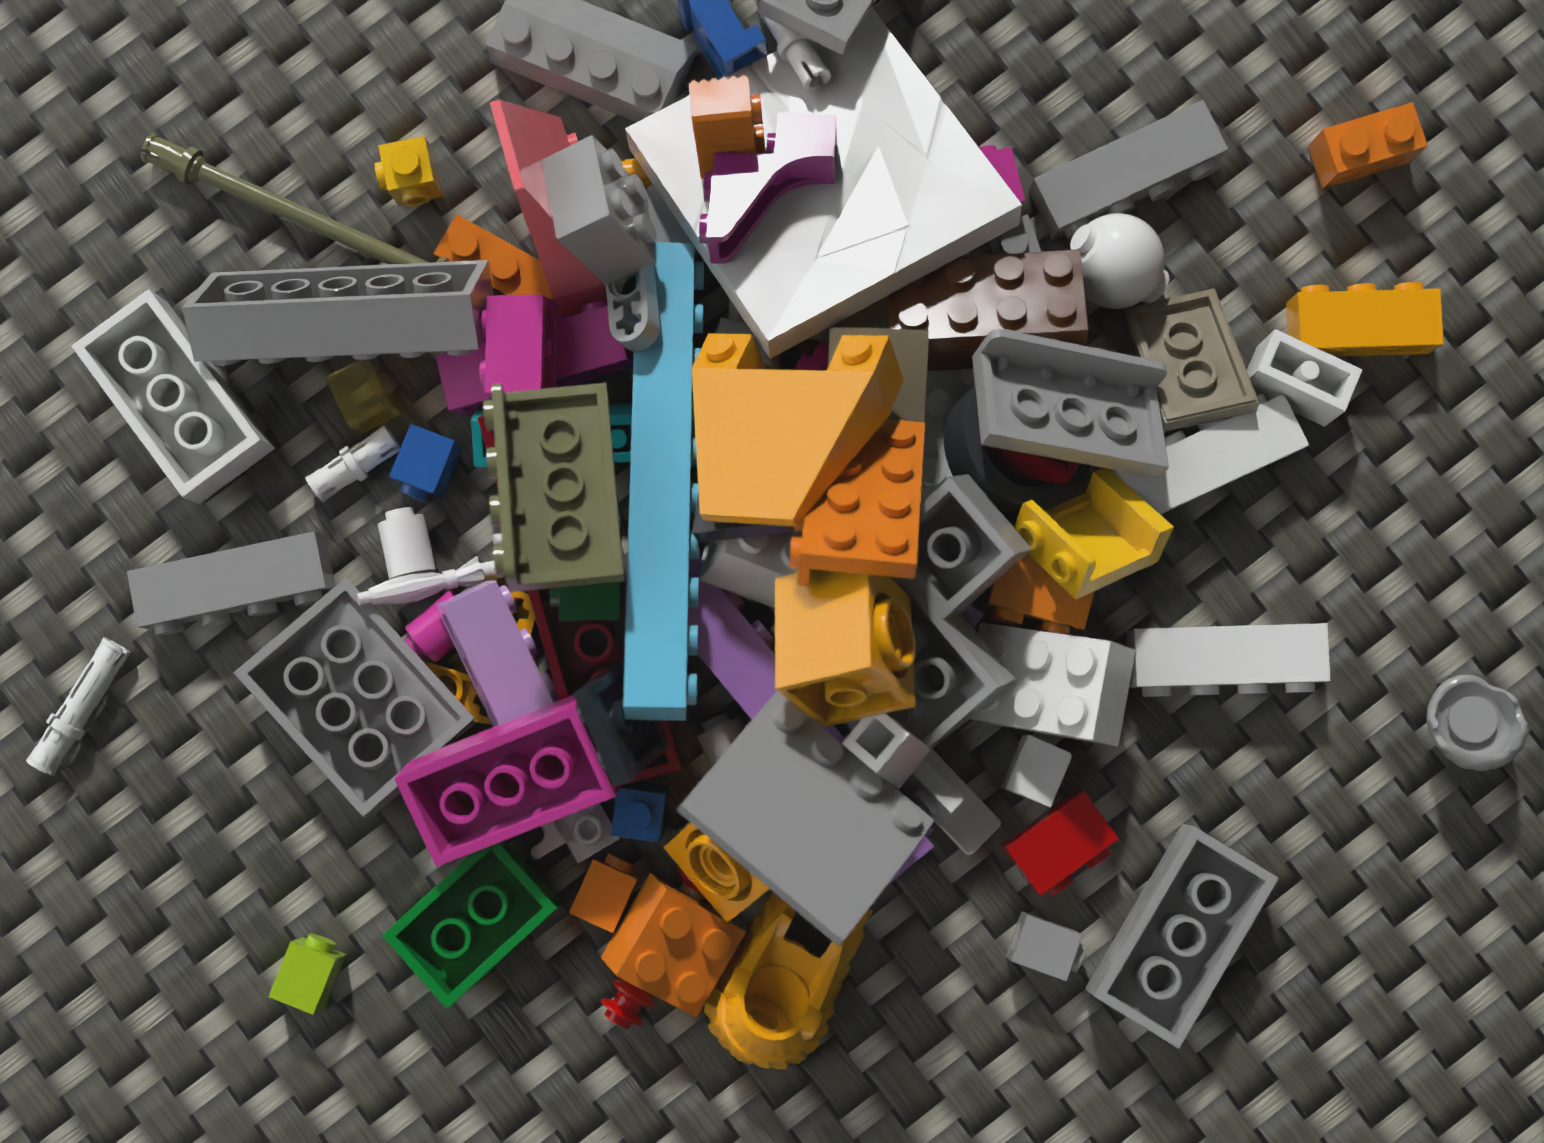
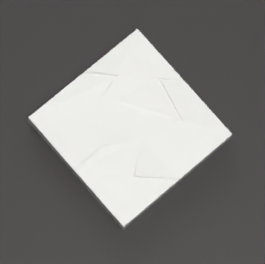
M872 7L843 55L814 41L813 47L825 67L831 72V78L827 84L822 81L819 75L816 76L822 88L816 91L808 92L804 89L790 62L783 61L777 51L754 62L751 66H746L725 77L729 80L732 76L739 79L742 75H745L749 78L750 95L760 94L763 124L754 126H764L765 145L767 133H776L778 113L837 115L838 142L835 184L806 185L782 195L770 208L733 259L727 263H710L708 244H700L699 241L700 215L709 214L710 202L704 201V179L700 178L691 119L690 95L625 128L630 151L770 359L1020 225L1022 207L1020 201L950 109L943 103L940 96Z

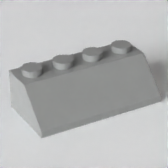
M506 0L486 42L487 50L494 65L634 122H638L676 102L698 51V47L582 0Z

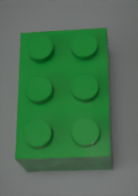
M507 840L471 853L391 926L382 937L443 1006L448 1009L554 913L563 902Z

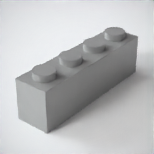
M1201 100L1035 177L1028 192L1051 239L1054 240L1066 235L1067 239L1071 240L1081 226L1090 223L1098 217L1114 213L1127 214L1135 208L1134 202L1150 196L1152 201L1158 200L1176 190V183L1191 176L1193 181H1198L1211 175L1219 169L1218 163L1228 151V147L1204 100Z
M315 531L127 571L137 627L154 630L155 636L185 631L183 623L201 620L202 626L223 624L231 621L230 613L248 610V616L273 613L277 611V603L294 600L295 606L312 605L319 601L324 593H328L335 587L326 536Z

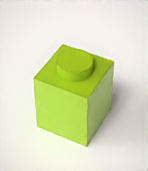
M309 933L307 938L301 937L291 941L268 997L312 1015L325 1008L346 954L334 950L336 945L334 941L317 934Z

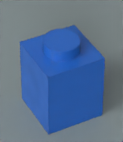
M410 424L389 477L402 484L399 492L422 502H426L428 495L442 500L462 447L452 439Z
M644 781L622 785L615 800L611 835L659 842L664 832L670 785Z

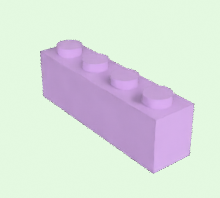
M487 580L435 605L493 727L554 703L553 699L558 697L556 688L546 672L540 674L532 658L538 654L537 648L529 632L526 629L519 630L512 616V613L517 611V606L505 585L499 587L496 581Z

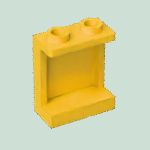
M1102 468L1093 472L1084 494L1051 509L1043 510L1033 500L1023 503L1014 528L1032 548L1028 554L1076 600L1158 562L1173 526L1111 469Z

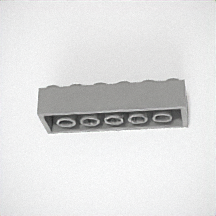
M489 260L215 272L208 276L182 306L194 362L212 361L217 366L231 365L246 359H259L260 363L273 364L281 362L286 358L305 357L307 361L320 362L328 360L333 356L352 355L354 359L367 360L375 358L380 354L399 353L404 358H415L427 352L446 351L447 354L452 356H462L470 354L474 350H479L484 340L480 327L481 314L483 310H487V296H494Z

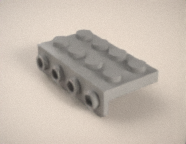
M994 329L990 331L972 356L981 445L1160 478L1169 468L1156 389L1167 376L1165 363L1144 357L1063 342L1057 339L1019 333L1008 329Z

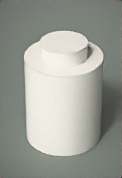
M412 507L386 512V520L377 525L389 580L409 573L435 572L436 567L424 514H414Z

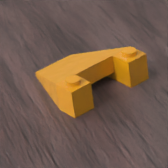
M708 334L692 366L699 505L703 521L796 526L891 413L904 378L889 336L842 335L827 371L767 370L752 334Z

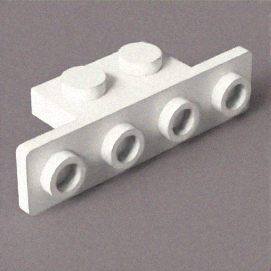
M845 722L842 723L844 727L851 733L852 730L849 728V726ZM933 749L930 750L901 786L910 795L911 801L934 819V822L966 855L973 854L1001 826V821Z

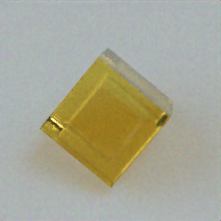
M371 359L358 360L326 377V381L348 426L359 435L401 414L378 366Z

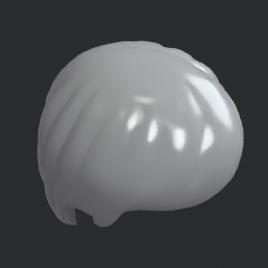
M1458 675L1447 679L1436 689L1429 701L1426 721L1430 736L1433 738L1436 747L1442 751L1444 757L1461 768L1475 771L1497 769L1511 762L1524 747V741L1528 735V723L1523 716L1517 698L1504 689L1489 685L1478 676Z

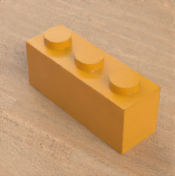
M1421 282L1397 284L1394 286V290H1377L1376 284L1372 283L1351 285L1347 287V291H1330L1328 285H1309L1302 287L1300 292L1286 302L1287 335L1334 357L1429 354L1444 345L1441 289H1424Z

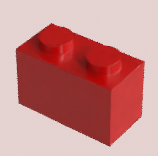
M1076 790L1003 843L1001 847L1036 894L1041 896L1048 892L1050 896H1054L1074 881L1071 873L1086 863L1089 868H1092L1108 858L1113 853L1110 845L1119 838L1085 791Z

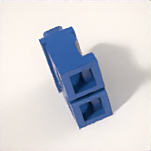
M677 0L680 21L687 32L694 28L696 42L719 80L746 66H751L754 62L767 56L766 39L757 24L745 30L731 8V0Z

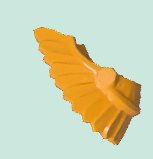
M772 892L768 902H764L761 916H756L752 919L748 931L745 933L705 1003L704 1012L710 1019L708 1028L718 1038V1042L722 1047L729 1050L730 1054L738 1061L767 1069L770 1067L786 1069L789 1063L799 1064L806 1059L807 1054L814 1052L820 1043L819 1039L828 1033L829 1027L826 1021L834 1014V1000L842 988V981L849 973L851 968L849 963L856 955V951L865 935L863 926L873 911L871 909L866 911L839 946L831 941L827 950L820 958L816 953H811L804 945L785 937L786 931L795 915L794 908L775 892Z

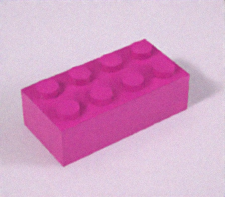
M573 695L413 759L394 777L436 867L617 796L623 784L613 786L608 772L601 767L597 757L596 745L588 727L582 723L578 716L577 703Z

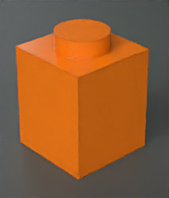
M611 853L607 854L605 860L600 857L594 858L569 913L614 933L641 877L631 872L634 864Z

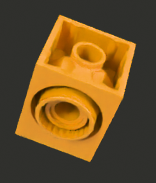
M798 569L795 573L775 578V685L780 693L822 727L915 707L913 666L915 640L911 619V597L891 577L810 569L809 585L801 586L798 585Z
M692 823L688 824L664 846V849L726 923L770 889Z

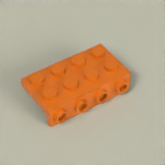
M886 419L801 521L794 526V531L803 532L802 537L792 536L789 567L799 568L798 585H809L810 569L915 579L925 423Z

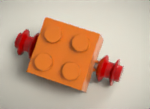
M680 868L677 871L682 883L686 885L683 890L651 873L649 874L601 956V959L612 972L621 978L612 981L618 991L613 999L602 998L601 1003L608 1008L604 1015L622 1028L630 1029L632 1023L643 1026L644 1023L638 1013L642 1006L654 1007L655 1003L651 994L697 1017L746 933L733 919L726 923L714 907L701 901V895L703 894Z

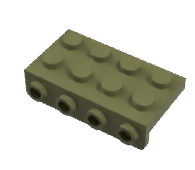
M502 383L492 384V400H484L483 409L486 430H494L495 447L487 448L486 453L490 479L498 478L499 495L490 496L493 527L501 526L502 544L493 545L496 576L505 575L510 592L624 581L606 383L505 392Z

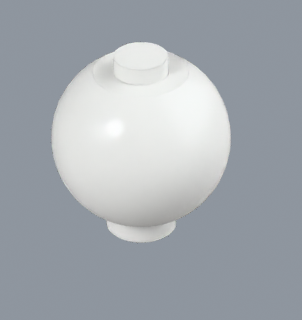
M1107 214L1081 226L1073 235L1070 247L1071 250H1080L1084 293L1085 298L1090 302L1104 308L1121 309L1136 305L1141 301L1147 304L1153 303L1164 293L1169 282V274L1164 270L1165 256L1163 245L1157 233L1145 221L1128 214Z

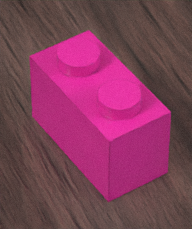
M544 295L487 296V310L482 311L480 319L481 333L486 339L485 358L481 359L479 366L480 382L485 387V394L492 396V384L501 383L505 392L556 388L558 303Z

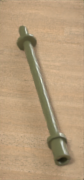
M150 134L143 143L142 149L151 152L150 154L141 152L140 156L143 162L153 164L175 174L177 180L186 185L202 181L388 265L430 263L207 164L204 153L197 148L189 147L185 149L160 138L157 134ZM441 256L436 262H450V259Z

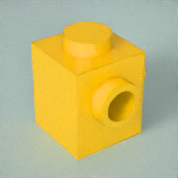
M425 136L378 145L381 162L374 164L377 181L381 191L388 190L398 206H418L429 202L431 199L444 197L435 153Z

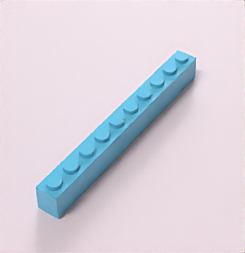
M652 242L657 261L654 263L660 331L656 341L649 348L634 352L623 708L625 720H686V705H696L697 674H687V656H697L698 625H688V607H698V577H689V560H699V543L692 534L693 530H689L690 513H695L699 491L698 483H690L691 467H697L696 437H691V422H695L692 366L701 348H693V333H703V304H694V290H703L704 261H694L695 246L693 243ZM636 275V288L640 281L639 275ZM635 316L636 324L638 322H641V320Z

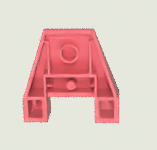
M503 100L490 102L514 191L554 301L558 303L559 313L564 314L566 317L582 312V307L587 304L607 301L606 285L556 238L541 163L542 159L577 143L576 132L567 135L561 117Z

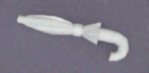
M492 534L494 545L502 544L501 534ZM475 556L456 571L451 569L442 571V574L434 572L409 573L392 578L369 588L366 592L357 593V600L359 605L367 603L374 605L417 602L439 593L444 588L446 590L458 588V585L472 588L487 580L505 577V575L496 576L494 561L479 563L478 556Z

